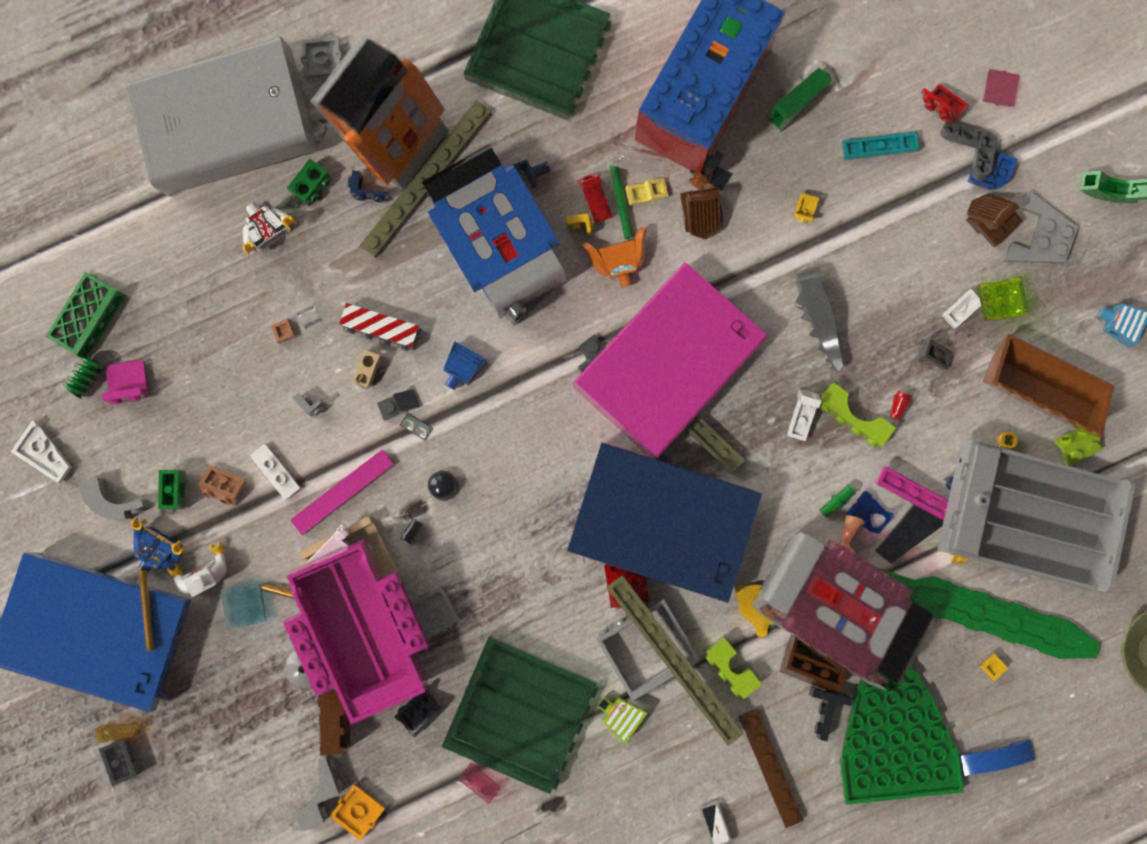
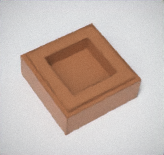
M289 318L271 325L278 344L296 337Z

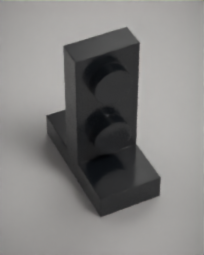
M719 151L714 156H709L701 174L690 170L691 174L721 191L731 176L729 172L719 167L724 155Z
M810 687V696L823 699V703H820L818 713L821 714L820 720L815 724L814 733L819 740L828 742L835 703L851 706L853 698L848 695Z

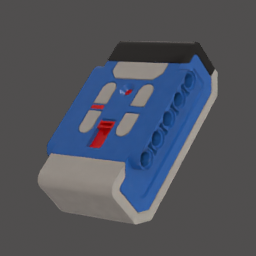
M490 144L422 181L423 187L434 208L427 211L474 293L481 289L483 290L499 319L506 316L508 309L517 301L524 305L566 282V274L552 251V248L559 245L556 236L513 164L504 168Z

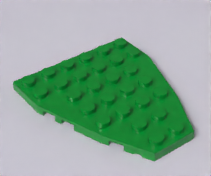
M905 656L887 690L870 685L862 679L859 680L850 708L840 758L843 796L846 805L964 793L959 752L951 740L950 733L943 723L942 716L930 691L925 687L920 676L912 667L911 662Z

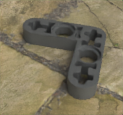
M949 121L945 123L941 129V136L948 141L975 148L971 171L972 176L980 181L987 179L992 171L997 142L996 136L991 132L957 122L954 125ZM964 134H970L973 139L966 138ZM980 153L986 154L988 159L982 158Z
M553 289L524 305L517 301L506 312L507 319L515 326L543 301Z

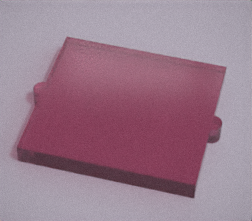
M989 69L982 101L994 103L996 106L1013 107L1020 75L1008 73L1006 70Z

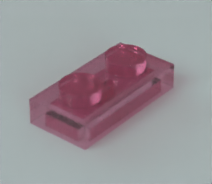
M471 762L458 778L460 782L488 804L501 788L499 784Z

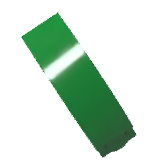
M1103 171L1083 172L1080 191L1090 197L1109 202L1137 203L1138 200H1147V179L1123 180L1110 177Z

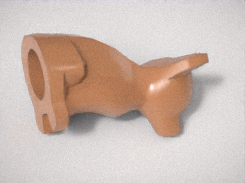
M846 516L842 531V541L833 544L830 550L836 551L842 557L849 556V558L854 559L855 551L850 544L855 539L857 532L861 531L865 522L855 516Z

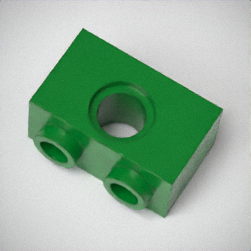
M159 470L158 509H185L186 471Z

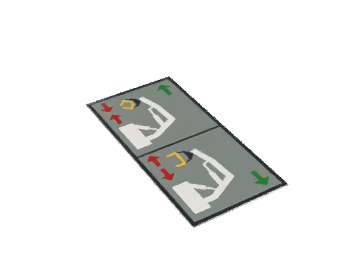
M409 413L406 414L400 424L401 427L423 440H426L433 429Z

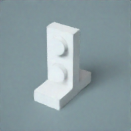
M799 388L797 393L798 400L787 436L806 441L816 408L820 407L821 399L818 393Z

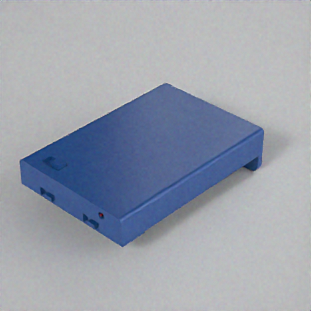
M39 552L23 553L0 620V668L143 711L152 712L157 709L164 687L162 683L166 681L168 675L166 671L170 669L179 641L177 637L178 634H181L183 628L181 624L185 622L192 599L148 587L155 650L146 651L140 584L50 558Z

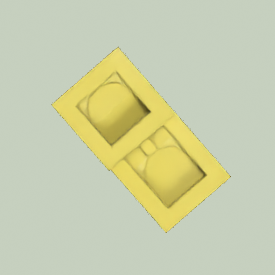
M664 178L648 180L642 184L625 187L629 206L652 202L669 196Z

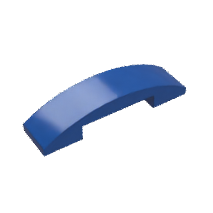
M1029 739L1010 743L1009 746L959 754L962 776L1003 770L1035 760Z

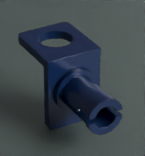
M527 159L513 164L517 172L524 170L533 189L536 188L538 182L536 177L550 173L547 161L533 167L529 165Z

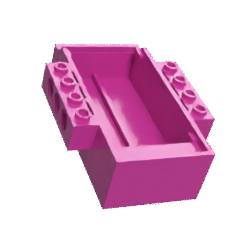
M366 539L293 569L286 576L300 612L286 618L283 625L316 696L335 688L348 719L353 724L426 691L428 678L416 652L427 648L429 640L398 571L396 570L382 576Z

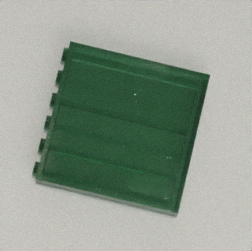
M495 0L464 70L465 80L568 121L570 115L573 116L576 111L577 105L575 103L577 98L581 99L584 82H588L590 78V67L596 64L598 59L596 53L604 45L605 32H609L612 26V21H610L611 13L578 0Z
M489 635L441 747L551 794L552 790H556L559 785L560 779L558 775L560 771L564 772L568 760H565L568 752L572 753L576 744L573 741L575 734L579 735L582 730L583 724L580 722L583 715L587 717L591 708V705H588L590 698H595L599 688L596 686L597 681Z

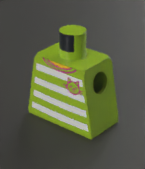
M603 697L597 706L606 713L602 718L604 724L624 744L627 743L647 714L643 708L621 697H617L614 703Z

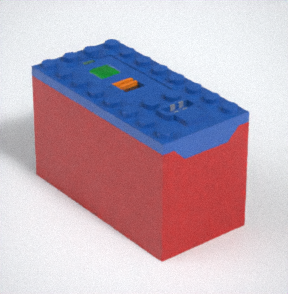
M701 0L639 108L635 141L688 170L701 174L706 161L715 150L767 58L786 12L764 0Z

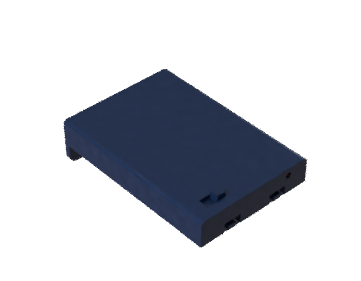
M601 442L567 551L729 603L762 493Z

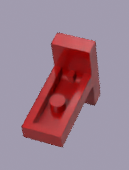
M592 173L577 179L594 223L597 224L612 218L613 215L601 186L602 180L600 175Z

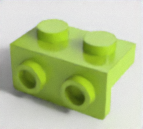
M1078 429L1054 440V444L1061 449L1064 463L1067 466H1072L1103 450L1099 437L1086 434Z

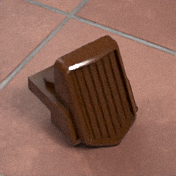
M717 188L680 193L685 232L706 240L719 232L720 228H723V212Z
M985 194L972 200L967 211L968 218L966 219L976 233H981L992 247H997L1023 220L1015 212L1019 208L1016 202L994 194Z

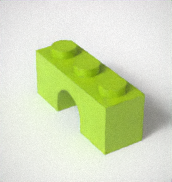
M722 636L705 650L707 653L705 658L711 666L716 665L720 671L717 673L724 682L728 680L731 683L732 687L730 689L736 697L741 696L745 699L762 685L748 667L737 673L730 670L729 661L737 652L725 637Z

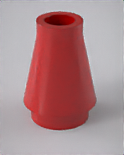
M897 391L893 397L890 417L901 420L912 402V396Z

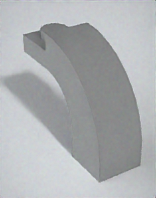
M103 478L78 482L85 504L101 517L112 520L132 519L131 514L142 513L144 508H149L148 500L144 499L123 504L116 503L108 495L105 479Z

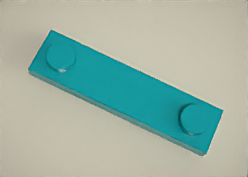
M917 132L843 140L841 142L844 161L912 153L920 150Z

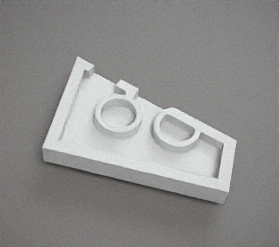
M36 420L31 421L11 450L13 454L57 483H61L72 468Z

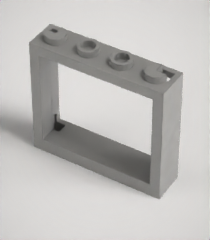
M657 597L648 603L649 607H647L650 612L660 607L664 611L689 654L685 658L691 666L699 662L698 656L663 598L659 600ZM623 617L614 623L616 626L609 630L607 627L598 632L599 636L596 640L632 701L674 677L669 668L632 689L605 640L633 624V621L630 618L626 620Z

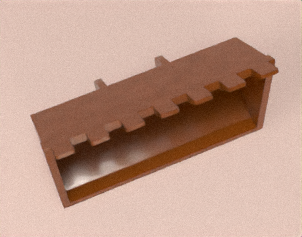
M1008 333L1004 342L992 356L983 383L1086 434L1102 438L1114 385Z

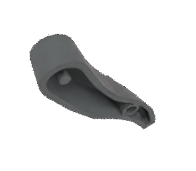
M814 268L796 274L799 296L796 299L795 307L804 311L801 319L810 322L813 330L809 336L819 340L821 344L818 350L827 354L826 362L833 364L831 369L841 371L844 365L838 342L835 316L824 290L819 269Z

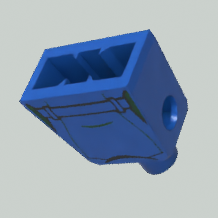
M455 341L443 369L450 375L445 385L452 390L456 389L460 381L469 385L487 364V360Z

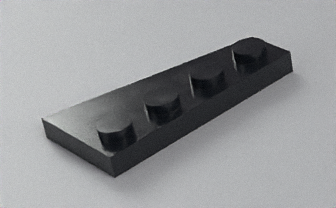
M912 505L875 551L887 562L893 563L941 528L944 521Z

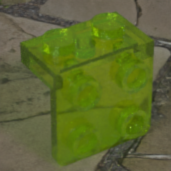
M1022 276L1001 282L978 284V294L985 321L1012 319L1029 314Z

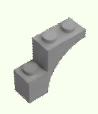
M330 755L322 756L318 760L320 782L314 797L308 804L294 812L301 832L324 823L328 816V810L322 802L338 796L343 791L342 779L340 776L337 777L335 771L337 769L336 762Z

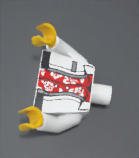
M256 203L249 204L246 210L250 216L244 220L243 250L247 256H250L249 252L252 250L255 253L258 250L263 251L290 233V225L292 223L297 224V222L286 212L276 208L269 209L267 206L259 209Z
M219 541L216 547L213 544L210 545V550L216 556L209 562L182 575L183 571L178 564H175L176 568L174 570L167 569L180 593H190L193 597L216 585L226 575L227 567L225 555L223 554L226 548Z

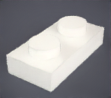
M970 289L941 316L955 329L984 302Z

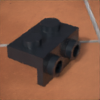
M425 691L412 697L406 705L400 707L394 718L401 722L413 737H416L443 708L429 692Z

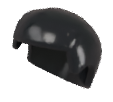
M440 470L430 476L427 487L435 499L448 501L457 494L458 482L450 472Z

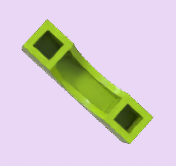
M834 382L831 383L820 397L821 404L819 409L827 414L830 412L835 416L834 419L838 423L849 426L853 434L858 437L861 435L867 439L866 443L871 447H883L896 427L882 417L872 421H862L856 418L848 407L849 393Z

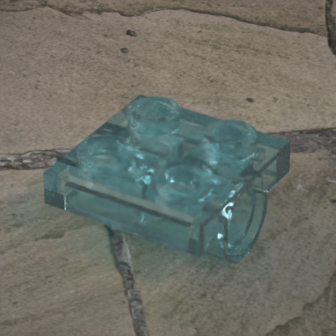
M261 583L221 590L226 629L267 622Z

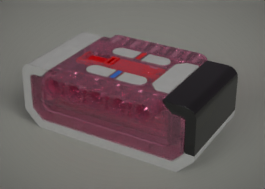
M802 532L797 533L787 541L751 604L761 616L794 637L796 636L808 646H812L822 655L831 658L838 665L866 683L883 690L899 687L934 619L932 613L910 600L913 591L909 587L841 544L829 540L825 546Z

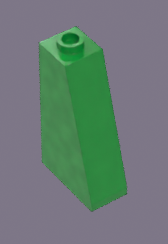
M820 67L817 68L774 105L768 119L782 132L830 86L832 79L829 73Z

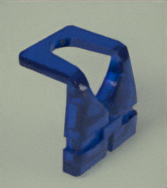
M863 491L856 499V503H853L846 511L848 516L862 519L865 522L863 527L876 534L881 533L894 517V514L883 509L868 491ZM871 514H880L886 519L882 525L873 527L870 516Z

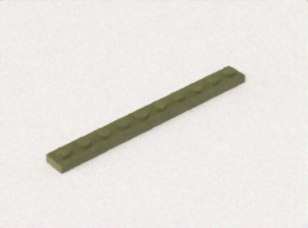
M477 100L472 104L362 241L360 246L375 258L426 196L425 190L434 186L491 115V111Z
M620 576L607 586V589L727 746L741 737L743 732L625 578Z

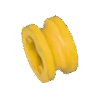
M1010 431L1004 432L998 437V444L1004 449L1014 448L1018 443V437ZM1005 436L1011 437V444L1004 443L1006 441Z

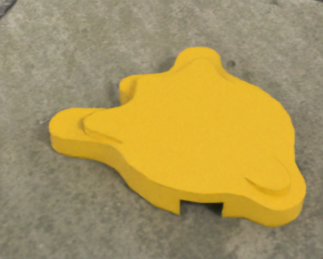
M740 584L735 588L739 612L754 625L757 636L763 638L767 635L768 626L774 623L761 616L751 605L762 585L745 586Z

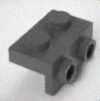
M124 739L98 749L111 786L137 777L136 772L139 769L136 761H131L129 756L132 750L128 741L124 742Z

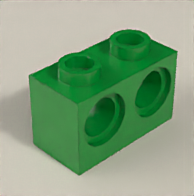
M309 158L287 189L291 194L309 206L318 199L322 188H326L329 185L331 175L327 170ZM315 173H320L318 179H312ZM303 188H309L306 194H301Z

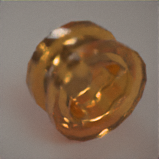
M694 172L693 178L689 179V183L699 190H703V185L708 183L707 179L697 172Z

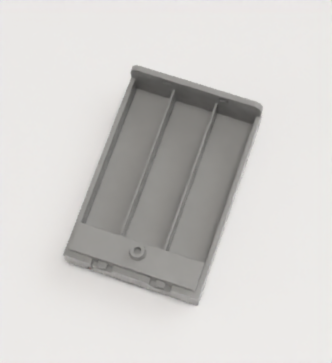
M975 440L962 441L939 539L938 551L1090 591L1111 593L1115 586L1135 491V483L1129 480L1114 479Z

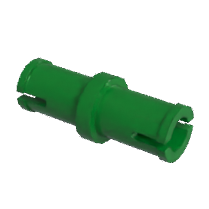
M847 484L838 494H833L831 496L832 499L819 508V511L825 518H829L839 507H844L843 504L855 495L856 492Z

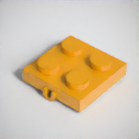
M355 783L348 793L341 797L338 801L339 805L329 817L361 841L368 830L375 826L376 820L386 807Z

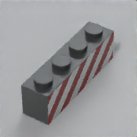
M346 303L339 323L344 328L343 331L354 334L358 332L362 334L361 337L372 340L374 337L380 339V343L388 346L393 343L398 345V349L407 352L409 349H415L421 331L418 325Z

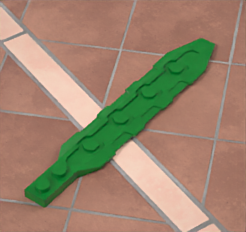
M876 568L871 584L872 587L908 598L923 614L938 619L943 618L964 625L965 628L977 632L982 631L998 636L1004 641L1013 644L1019 643L1059 659L1097 658L1101 645L1071 621L1053 615L1048 616L1027 609L1025 606L1013 602L1008 603L990 597L989 594L977 590L972 591L935 576L913 580Z

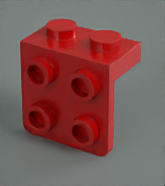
M938 84L932 92L926 88L921 90L925 108L930 112H937L940 119L946 123L949 121L954 125L969 108L968 103L941 84Z
M608 564L604 565L607 586L620 576H623L642 602H649L645 576ZM608 590L610 607L622 608Z

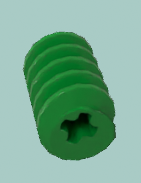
M82 357L81 360L84 364H76L79 371L72 370L75 376H67L70 383H62L66 390L82 399L80 394L85 395L87 393L85 388H91L89 381H96L93 375L99 376L101 373L98 369H105L103 365L90 357L88 359Z

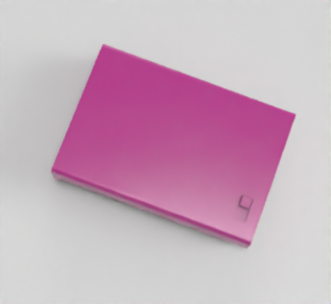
M684 262L576 378L573 387L650 458L657 459L768 336L692 267Z

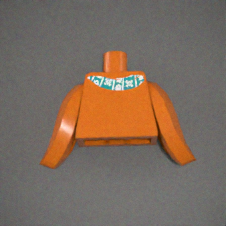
M639 228L635 241L631 240L601 248L598 251L586 242L579 247L587 254L599 274L609 277L610 280L619 278L621 288L632 285L630 275L635 274L645 260V235L647 228Z

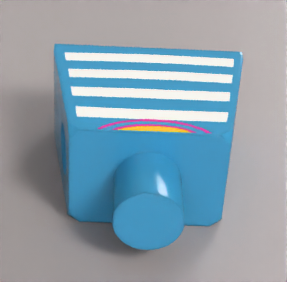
M1118 304L1112 310L1103 307L1098 314V317L1106 320L1103 328L1104 332L1128 348L1137 345L1147 323L1146 310L1126 304Z

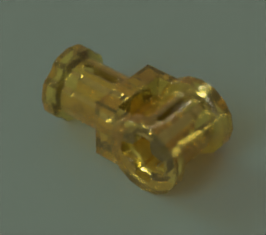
M133 721L131 724L106 723L96 728L95 739L100 743L130 737L137 739L139 735L138 722Z

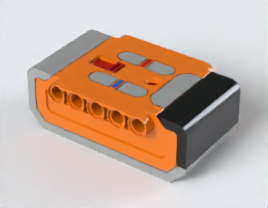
M366 36L359 37L310 101L379 181L387 186L392 182L402 190L406 188L448 132L447 127L440 119L445 109L419 69L405 58L401 61L394 53Z

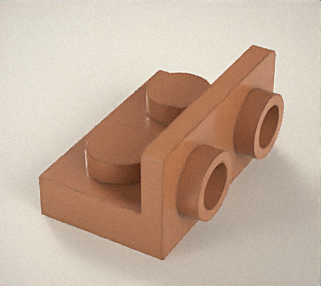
M210 465L199 483V488L202 495L207 498L213 497L225 505L236 506L237 497L246 481L241 477Z

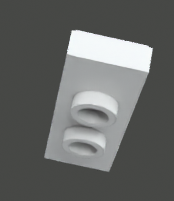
M267 444L262 445L250 455L284 500H288L301 489Z

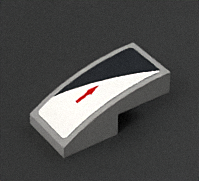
M718 801L699 808L711 844L732 843Z

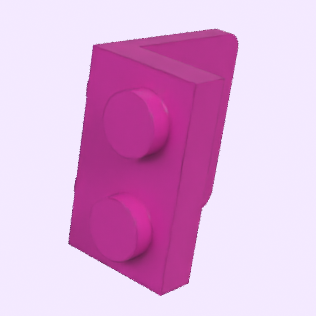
M143 361L112 364L106 367L108 392L102 393L103 401L110 403V405H120L123 401L139 402L143 398H149L145 363Z

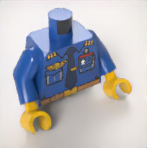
M138 516L131 521V527L134 529V557L142 561L137 571L147 570L148 574L151 568L156 570L167 569L177 564L188 547L184 546L181 548L183 545L180 544V540L177 542L154 527L145 526L144 528L143 526L147 523V520L143 519L139 522Z

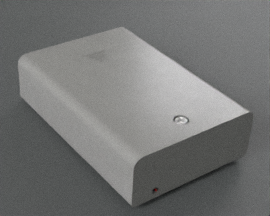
M281 36L126 84L150 183L165 195L318 150L292 49Z

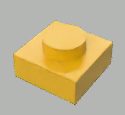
M992 653L979 665L991 681L997 680L1008 669L995 653Z

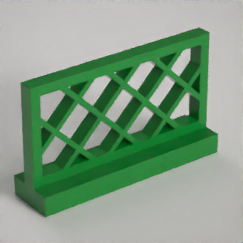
M85 272L45 337L69 350L74 355L88 359L126 295ZM88 279H91L94 288L86 290L85 284ZM107 288L109 291L105 297L100 298L99 290ZM95 292L96 300L88 302L87 294ZM82 296L84 304L76 306L75 300L77 297ZM97 304L98 309L94 314L90 315L89 306ZM85 308L86 316L78 318L77 310ZM72 312L74 320L66 322L65 317L67 313ZM87 320L85 330L80 331L79 323ZM74 324L76 333L68 335L67 326ZM62 328L63 337L55 338L54 334L56 331ZM77 337V343L74 348L70 347L69 339Z

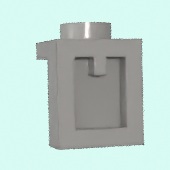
M297 393L293 397L298 405L311 417L313 415L317 416L324 409L325 403L321 399L311 405L313 401L306 394L302 396L300 393Z

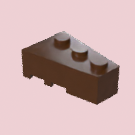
M790 635L779 672L834 693L842 690L847 671L831 658L822 655L815 648L808 646L796 636Z
M331 689L318 695L317 699L318 707H320V756L344 754L351 748L348 716L336 690Z

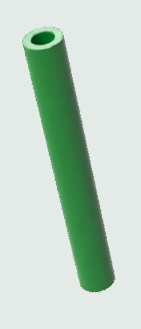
M613 164L609 167L624 239L633 238V232L619 164Z

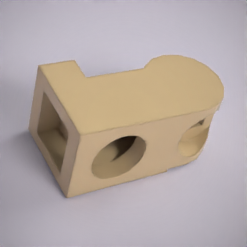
M363 350L356 369L354 383L369 388L383 356Z

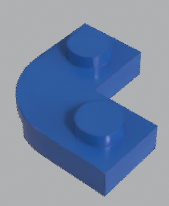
M1000 152L987 179L983 181L977 180L970 173L967 182L988 190L999 189L1010 180L1018 159Z

